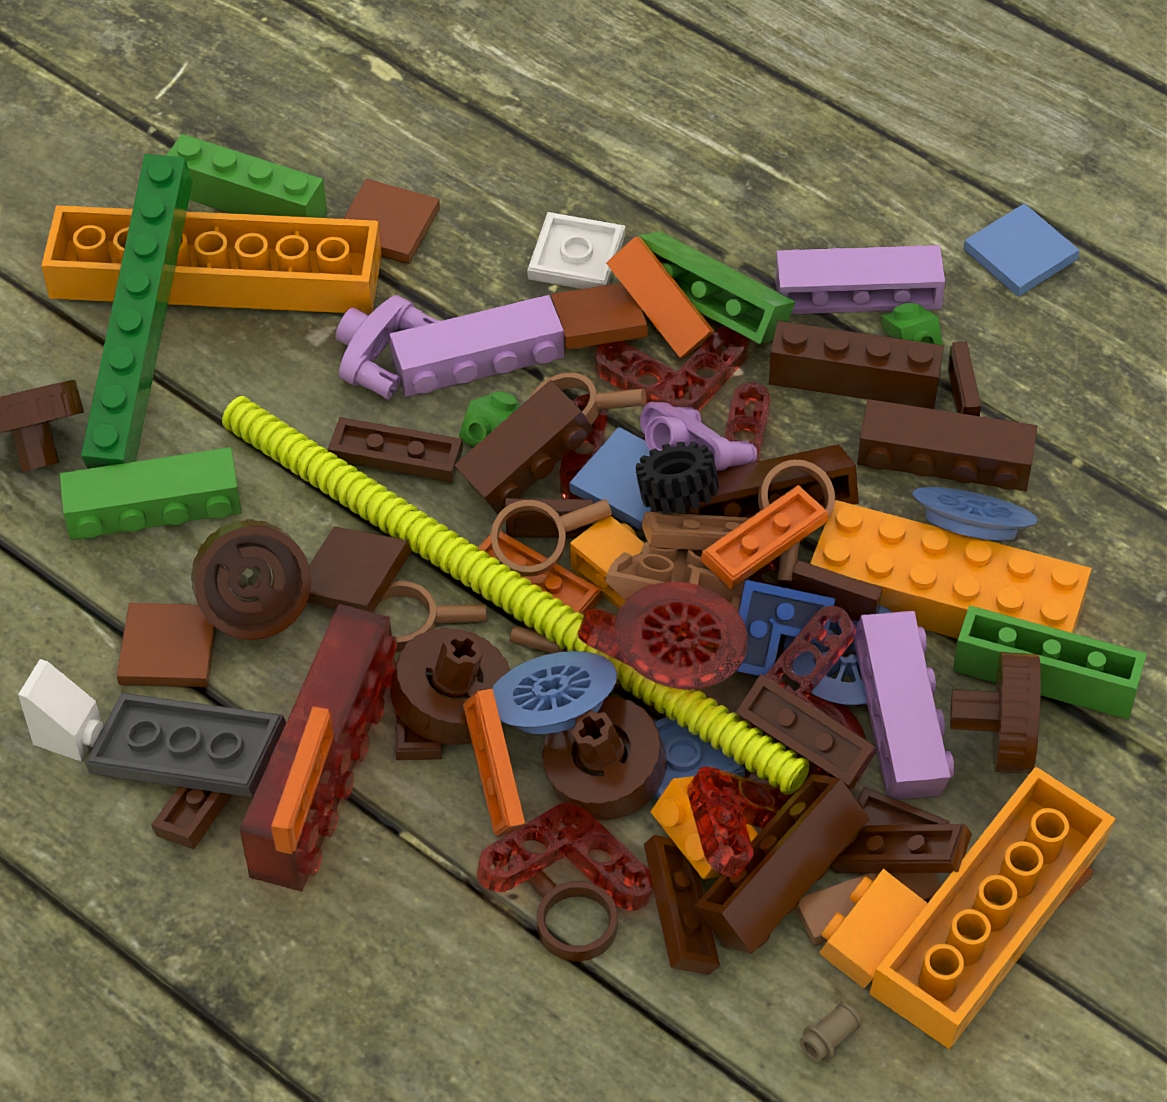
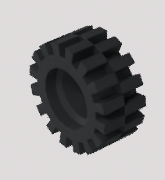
M677 442L676 447L670 448V444L662 445L663 450L658 451L656 448L650 450V456L643 455L640 458V463L636 464L635 472L641 499L646 508L650 506L651 511L658 512L662 508L663 514H670L672 509H677L678 513H684L685 507L690 506L693 510L700 508V501L707 504L711 501V496H716L718 493L719 481L712 451H709L705 445L699 447L698 443L691 442L688 446H685V442Z

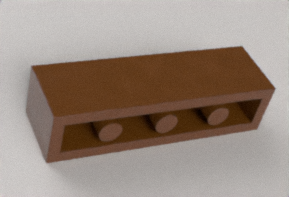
M777 321L770 354L769 385L934 409L944 345Z
M868 399L860 435L857 465L879 470L887 469L913 473L917 476L951 479L961 483L995 486L1005 490L1027 491L1038 425Z
M837 444L726 468L723 471H717L719 481L718 493L716 496H711L710 502L705 504L700 501V508L693 510L690 506L685 507V512L679 514L751 518L760 512L758 492L762 481L775 466L788 460H805L817 465L830 478L835 492V500L853 505L859 504L856 464L843 448ZM798 470L784 471L777 475L769 485V505L799 485L823 508L825 506V497L820 484L815 478L805 472Z
M811 774L695 904V909L724 947L753 954L756 949L767 942L770 933L780 921L796 909L801 897L815 881H818L827 873L829 865L842 850L856 840L858 832L870 819L842 779Z

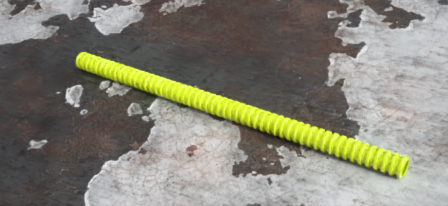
M240 396L235 398L225 409L222 418V424L225 429L232 431L234 435L252 444L254 448L261 450L263 454L271 456L274 461L281 463L283 467L290 469L292 473L300 475L303 480L310 482L312 486L320 488L321 492L329 494L332 499L339 501L345 507H349L352 512L359 514L361 518L369 520L370 524L379 527L384 533H389L393 538L407 540L413 552L420 553L421 557L430 560L431 564L437 567L440 566L442 571L450 573L456 580H461L462 584L471 587L474 592L482 594L486 600H492L493 604L497 607H503L506 613L513 614L514 618L519 621H524L526 626L534 628L540 635H545L549 641L556 642L558 647L562 649L567 648V651L590 652L605 657L616 668L617 680L615 684H621L622 689L625 691H632L633 696L636 698H643L645 704L654 706L655 710L663 714L666 712L668 719L672 721L677 720L678 725L682 728L688 727L691 734L699 735L703 742H711V746L714 749H722L723 755L731 758L734 756L735 763L738 765L745 764L746 770L754 773L757 771L758 778L761 780L768 779L769 785L777 788L780 786V791L784 795L796 792L804 783L809 773V760L804 757L798 759L797 752L793 750L786 751V746L783 743H775L774 738L770 735L763 736L761 729L757 727L752 728L751 723L747 720L740 721V716L732 712L729 714L727 707L723 705L718 706L717 701L713 698H707L704 692L695 691L693 685L689 683L684 684L683 679L678 676L673 677L670 670L662 669L659 663L651 662L650 658L644 654L640 655L639 650L636 648H629L628 643L622 640L618 641L617 636L612 633L607 634L605 628L601 626L596 627L594 621L590 619L585 620L583 614L575 612L568 605L564 606L563 601L560 599H553L552 594L546 591L543 592L540 586L532 585L529 579L522 578L516 571H511L509 566L500 564L498 559L490 557L483 550L480 551L478 546L469 544L467 539L459 537L452 530H448L447 526L438 524V521L428 517L427 513L421 510L418 511L416 506L408 504L405 499L398 497L392 491H388L385 486L378 484L372 478H368L365 473L358 471L354 466L348 465L343 459H338L337 455L328 452L322 446H318L317 442L309 440L306 435L299 433L293 427H289L286 422L280 421L278 417L272 414L270 415L269 411L260 408L258 404L251 402L247 397Z

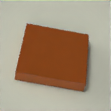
M366 179L343 219L379 221L381 256L409 264L440 210V200L435 197Z
M622 283L551 294L553 306L564 330V344L568 350L648 337L647 323L642 309Z
M129 603L117 671L119 685L208 687L216 627L208 621L199 605Z

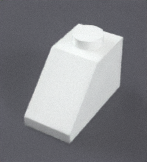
M40 659L18 694L32 743L35 746L82 762L89 748L94 747L103 729V722L99 715L97 703L51 663Z

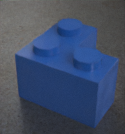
M745 580L726 668L758 676L762 674L767 678H772L781 634L826 643L835 599Z

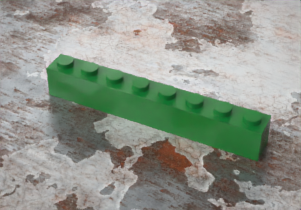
M144 154L81 453L87 469L136 462L193 183L184 157Z

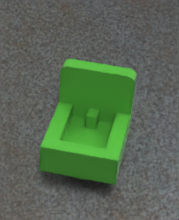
M901 304L894 308V312L881 315L883 331L893 338L943 345L939 318L919 304Z
M496 391L470 401L459 438L475 447L516 411L521 404L517 403V399L513 395L501 391Z

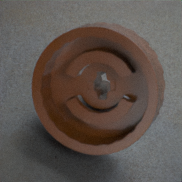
M76 379L0 397V433L12 431L22 472L59 463L49 422L84 413Z
M254 519L234 521L211 533L199 547L192 564L191 581L193 594L205 617L221 632L245 640L268 638L288 628L304 610L311 589L309 564L304 553L293 538L278 526ZM247 568L252 569L254 572L249 578L242 574ZM270 568L272 569V573H273V582H272V585H270V582H271V571H270ZM233 593H235V594L238 595L239 597L247 598V599H251V598H256V597H257L258 600H253V601L241 600V599H239L238 597H236Z
M432 629L415 636L401 651L391 682L390 694L392 704L397 715L406 726L426 739L450 745L472 743L463 707L464 702L477 691L491 689L511 669H509L506 658L502 656L497 647H494L485 638L462 629ZM426 672L432 673V679H431V680H432V682H433L434 687H435L440 693H442V694H444V695H446V696H448V697H456V698H459V697L466 696L467 698H464V699H453V698H448V697H445V696L439 694L438 692H436V691L430 686V684H429V677L426 676Z
M1001 652L998 660L995 691L952 689L950 730L993 732V765L995 772L1030 774L1035 768L1041 694L1039 654Z
M615 696L606 697L598 712L589 710L577 717L575 727L548 734L545 737L544 749L542 750L544 770L558 799L572 812L596 820L620 818L644 806L661 786L667 766L665 747L652 717L647 714L646 710L634 702ZM625 747H626V749H627V758H626L625 763L623 764L621 761H622V759L624 758ZM582 764L592 772L604 773V776H594L589 774L583 768Z

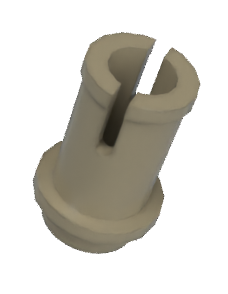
M841 1002L836 1006L835 1010L817 1025H808L804 1028L803 1037L800 1038V1045L806 1055L816 1062L822 1059L829 1060L835 1054L834 1048L862 1026V1020L851 1005Z

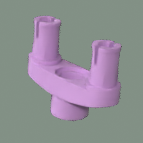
M394 295L386 300L370 315L353 307L350 308L342 317L335 336L336 340L348 346L340 365L339 378L354 386L359 384L370 389L387 400L391 399L392 393L395 394L400 385L401 377L373 363L389 343V334L439 322L440 320H436L414 307V303L399 295Z
M649 402L641 412L640 426L645 434V442L649 450L656 448L658 451L663 450L662 445L670 444L671 448L676 447L677 442H685V446H688L691 442H696L699 447L705 445L709 451H712L716 471H723L728 467L756 462L757 449L753 444H749L748 441H728L726 438L720 437L701 423V415L693 407H673L666 402Z

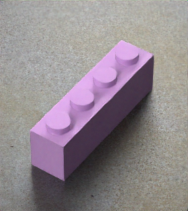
M940 245L779 250L776 253V291L796 301L791 314L894 311L895 307L905 303H916L926 310L942 309L945 277Z
M549 295L389 334L392 362L397 375L401 377L400 384L405 397L419 393H428L460 383H469L476 379L500 373H509L516 369L540 363L545 364L564 358V330Z
M914 611L861 615L853 638L876 748H878L877 753L886 795L897 800L941 796L950 778H953L954 761L951 752L945 751L942 740L945 732V721L942 710L935 708L933 699L936 681L933 669L926 667L924 657L927 648L925 630L923 627L917 626Z

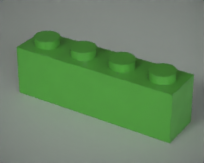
M185 134L180 135L166 155L184 157L186 159L193 181L189 198L191 201L231 214L324 218L327 213L324 180L322 178Z
M661 231L638 235L700 313L759 344L773 341L777 321L788 322L796 301Z
M231 447L59 473L63 514L70 540L94 538L98 535L124 531L134 532L143 528L169 524L179 525L188 521L223 518L228 515L242 513Z
M969 605L957 640L953 671L996 683L998 660L1001 652L1039 654L1041 696L1129 720L1147 653Z

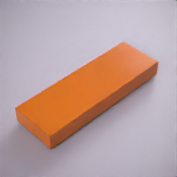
M635 236L606 262L679 358L687 357L715 332L641 237Z
M797 485L702 551L700 561L732 589L825 524L829 512Z
M500 531L498 538L500 550L513 563L522 566H533L548 559ZM490 534L479 546V550H483L490 557L496 558L492 549ZM559 564L537 576H521L522 578L529 579L532 585L540 586L543 592L546 591L552 594L553 599H560L563 601L564 606L572 607L575 612H579L585 617L602 599V589Z
M493 689L481 690L466 700L463 707L493 832L496 836L514 832L525 824Z
M313 706L271 825L275 849L278 852L292 854L296 850L334 738L329 709Z

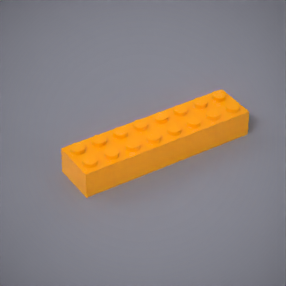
M56 205L41 265L49 299L114 301L133 209ZM187 212L168 304L346 313L353 307L365 314H371L374 307L382 255L379 221Z

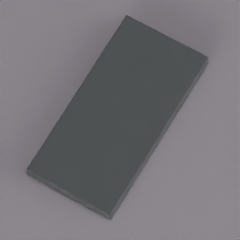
M121 693L85 765L91 774L253 798L287 727V723L281 714Z

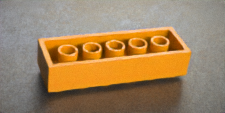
M835 500L833 511L824 525L810 563L882 588L881 606L886 607L892 612L914 611L918 627H923L926 631L956 639L959 637L969 605L1075 634L1092 569Z
M1035 766L962 859L959 872L953 871L876 968L869 994L950 1050L1079 878L1103 849L1116 818Z

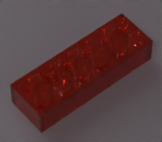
M338 604L240 827L249 878L302 892L308 877H314L317 874L322 859V850L320 848L324 838L332 837L338 821L337 807L341 798L347 799L351 793L354 782V773L352 771L356 762H362L366 757L370 741L368 733L372 724H379L385 706L383 697L387 688H391L397 664L394 658L397 637L392 636L389 616ZM313 706L329 709L334 738L296 850L292 854L278 852L275 849L271 825Z

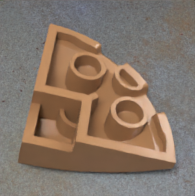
M645 542L640 554L632 557V555L624 552L611 564L605 582L630 604L647 616L677 632L705 643L731 649L745 580L730 589L700 561L702 551L704 550L649 547L648 542Z

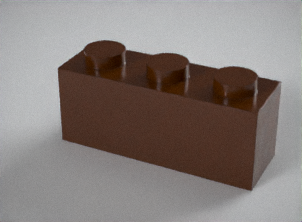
M550 379L454 466L498 515L505 508L506 498L520 499L523 492L538 479L546 477L553 470L555 464L569 451L580 447L586 440L587 435L594 429L583 412Z

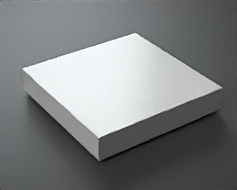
M547 212L527 270L528 280L577 289L609 285L613 272L606 262L621 250L625 237V225Z

